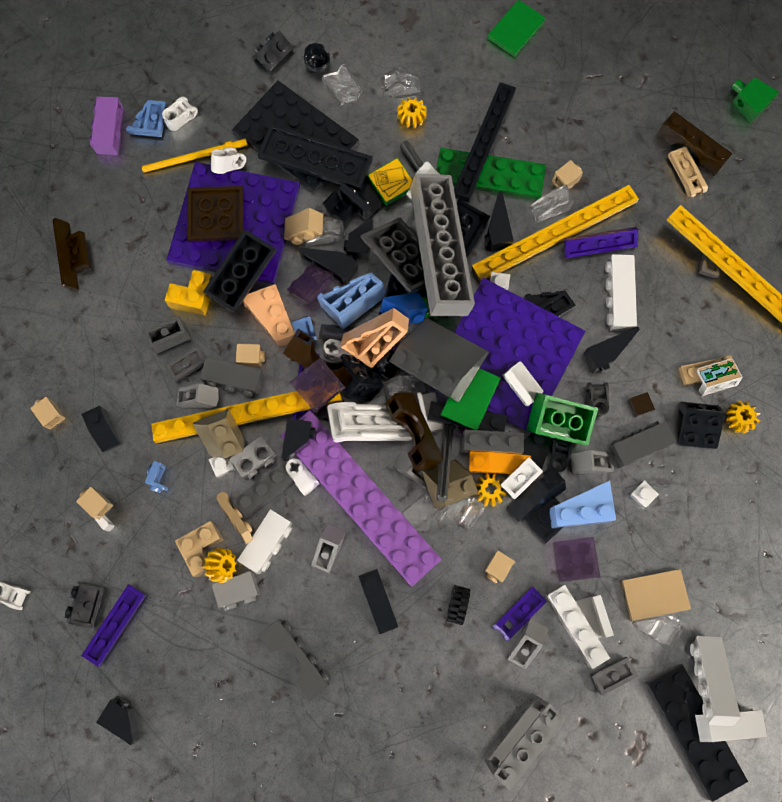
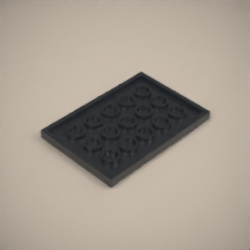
M278 80L232 129L236 136L240 139L246 138L247 144L258 152L270 124L354 150L359 144L357 137ZM275 164L314 194L326 181Z

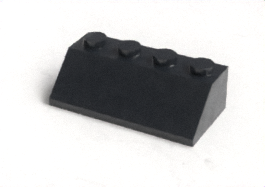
M244 229L203 293L235 313L277 249Z

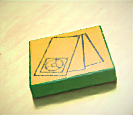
M398 157L367 174L368 180L386 206L406 195L413 181Z

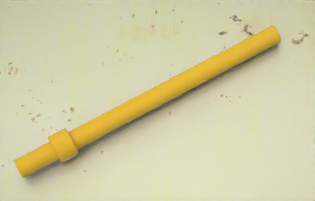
M246 138L234 142L230 140L219 146L143 165L142 170L146 173L210 156L213 150L228 147L237 149L248 146Z

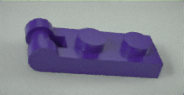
M532 586L493 625V628L496 631L499 630L503 634V638L509 641L547 600ZM508 620L514 625L511 629H508L505 625Z

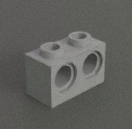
M260 436L246 446L243 452L235 454L229 460L245 480H251L259 474V470L263 467H270L275 462L274 459L277 456L263 437ZM260 450H267V455L264 458H258ZM251 461V467L248 470H243V463Z

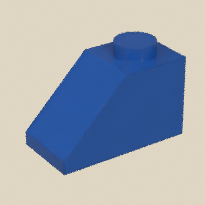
M415 292L384 297L380 309L381 314L395 308L409 318L408 324L424 321L427 306L420 294Z

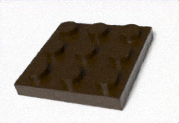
M243 186L188 188V242L238 240L244 231Z

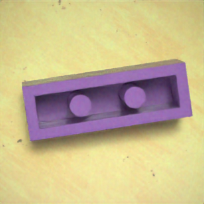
M97 97L96 104L93 106L95 115L94 120L91 122L93 132L89 139L90 146L96 154L118 155L123 106L118 97Z

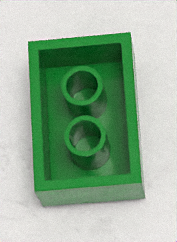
M536 392L526 430L588 446L598 408Z

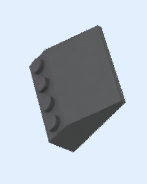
M401 217L361 235V239L409 293L426 291L418 236Z
M426 318L398 346L389 362L459 403L489 352Z

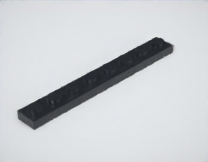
M499 83L454 188L456 199L470 202L512 102L516 87Z

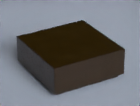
M648 392L629 399L635 417L655 410Z

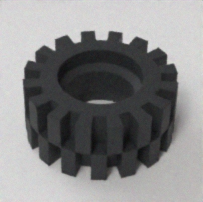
M454 585L447 612V622L463 625L471 590L469 588Z

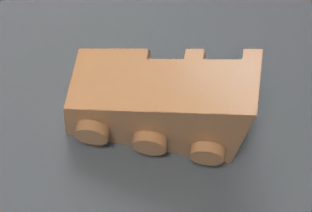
M276 284L247 294L243 300L244 306L252 313L254 318L279 347L287 345L293 337L294 331Z
M392 308L344 333L341 348L372 368L408 332L409 318L395 308Z

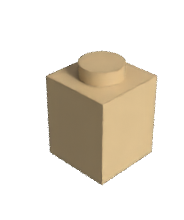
M570 160L554 173L552 182L564 194L580 181L583 172L579 165L574 164Z
M237 344L236 364L261 368L262 362H265V351L262 350L259 344Z
M48 397L38 399L34 406L30 408L42 426L50 430L66 418L55 402Z
M93 487L83 490L79 495L80 498L76 501L92 518L98 520L113 506L102 493Z
M496 551L484 570V573L487 574L486 578L495 584L497 581L503 582L515 561L500 551Z

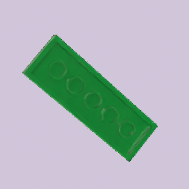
M440 148L437 172L440 175H451L453 186H456L470 152ZM489 155L475 190L493 193L502 191L506 195L541 200L546 164Z

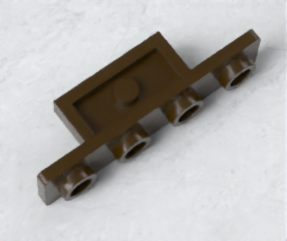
M54 218L52 221L61 285L68 289L77 290L76 272L89 267L85 233L77 231L70 234L69 223Z

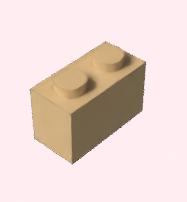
M307 208L285 218L284 239L291 241L292 244L300 245L305 241L313 240L315 237L322 235L323 214L316 210Z

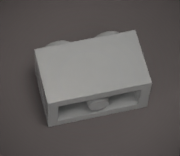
M252 571L235 576L233 579L227 580V582L212 585L218 608H225V611L236 608V603L242 601L245 604L256 601V596L260 595L255 575Z

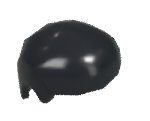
M309 44L304 51V63L313 72L325 71L330 65V53L325 51L322 44Z
M389 350L375 364L377 374L391 381L398 376L401 370L389 362L395 353L393 350Z

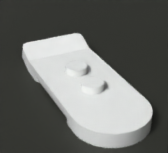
M339 402L330 404L327 407L334 442L412 440L409 431L402 424L391 419L385 404Z

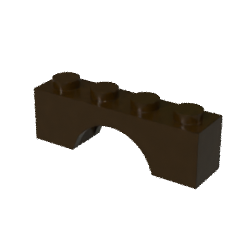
M675 111L663 123L657 134L671 145L680 143L691 148L698 156L700 166L713 176L719 172L733 154Z
M300 329L296 330L283 354L289 360L301 364L306 370L319 375L322 380L329 381L330 383L338 382L340 390L343 391L348 383L353 381L343 361L331 363L323 360L315 351L314 338Z
M413 392L394 393L385 403L391 419L402 424L412 437L413 448L407 454L414 470H431L435 468L444 458Z

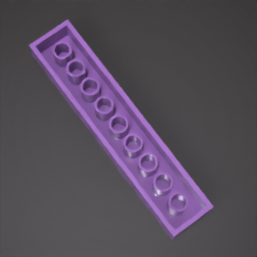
M309 410L299 420L312 422L313 427L316 428L315 438L311 439L310 445L296 454V456L412 587L442 559L339 442L333 441L332 434ZM285 432L280 435L283 441L285 437Z

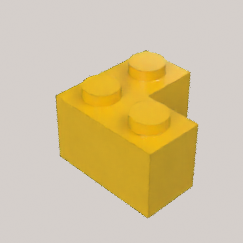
M193 270L188 287L170 283L164 301L172 309L206 316L210 298L203 291L213 276L209 273Z

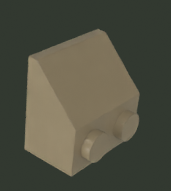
M229 409L193 422L194 428L211 457L227 458L243 452L246 441Z
M456 459L450 463L448 497L445 502L436 499L439 465L431 470L422 471L435 509L478 494L472 474Z

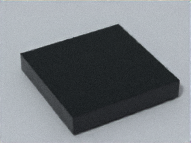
M556 498L523 520L544 544L563 528L551 527L550 508L560 504Z

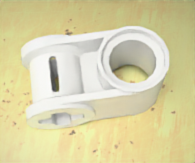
M183 96L166 108L162 116L166 127L170 131H177L187 122L194 119L198 110L196 107L191 106L188 103V99Z
M233 147L217 149L211 152V171L214 173L223 174L228 171L241 169L246 163L245 155L237 153Z
M329 339L324 343L323 354L329 360L342 362L340 358L342 354H352L341 348L342 341ZM331 347H335L333 353L329 352Z
M294 458L287 462L286 471L304 496L320 485L314 475L308 471L299 459ZM292 464H300L297 473L295 471L291 472Z
M0 581V586L2 587L0 603L13 609L22 610L27 594H30L31 590L6 581Z

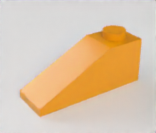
M470 452L469 472L472 474L510 475L531 456L495 452Z

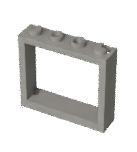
M536 696L485 760L493 776L511 791L567 718L550 703ZM537 702L543 706L539 711L534 707ZM494 756L499 760L497 765L491 763Z

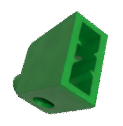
M753 78L747 85L738 79L731 87L738 93L733 100V105L750 123L779 94L777 90L757 78Z

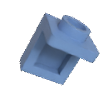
M310 315L292 321L295 332L297 329H300L312 336L314 340L317 339Z
M153 461V464L148 467L145 483L150 485V490L161 493V490L167 492L169 488L159 484L166 466L156 461Z

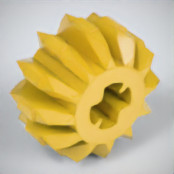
M408 97L407 101L402 99L401 105L397 107V118L400 120L401 125L406 124L407 128L413 125L416 128L417 124H423V120L427 116V108L423 105V100L417 101V97L414 100Z
M740 400L736 404L732 403L729 405V409L725 411L726 415L729 416L725 418V421L731 423L728 428L735 427V432L737 433L740 431L747 433L749 430H754L756 428L755 424H758L760 421L756 418L760 413L754 411L756 406L750 407L749 401L743 403Z
M485 473V480L479 476V483H475L476 488L479 489L476 495L480 494L477 501L480 502L482 499H485L484 506H487L490 501L493 507L496 505V501L501 503L503 500L500 496L505 497L507 493L502 491L504 488L500 485L503 481L502 477L497 481L495 480L496 474H493L490 479L489 474ZM488 485L494 488L492 494L487 493L485 490Z
M216 548L208 552V557L204 558L206 561V565L203 566L206 569L205 576L209 577L210 581L224 583L229 579H233L232 573L237 572L235 565L238 563L234 561L236 555L232 554L231 550Z

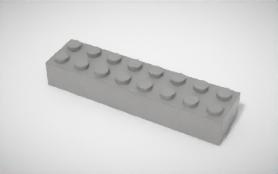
M415 173L410 191L430 316H468L475 305L452 176Z

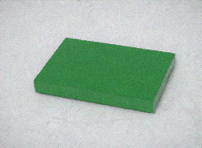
M517 0L491 30L487 39L515 57L544 24L546 17L522 1Z
M479 368L459 403L448 398L441 416L471 430H478L501 378Z

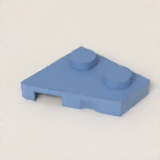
M148 100L143 109L135 116V122L131 127L128 125L126 128L127 133L162 137L164 127L162 113L167 108L166 102Z

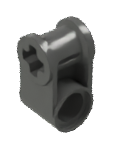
M607 382L603 384L587 383L586 397L588 405L601 407L603 413L597 412L595 419L601 420L610 408L609 385Z

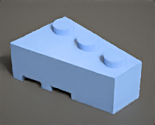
M370 272L349 281L350 284L340 288L336 286L333 288V291L316 295L321 308L342 329H345L383 299L385 294L383 282Z
M610 481L550 508L551 527H571L616 521Z

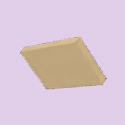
M681 569L621 580L630 621L691 610Z

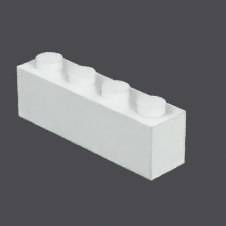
M611 255L610 259L605 263V272H608L606 290L609 293V296L606 298V307H609L607 325H609L610 331L626 332L637 327L634 255Z
M561 585L545 595L588 667L594 669L610 659L566 585Z
M697 636L690 646V652L695 659L694 672L699 679V695L703 698V715L707 717L708 725L734 726L741 716L722 637Z

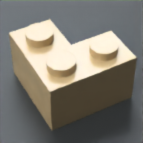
M209 521L175 540V543L192 576L200 577L206 572L203 566L206 565L204 558L208 557L207 550L224 541L217 525Z

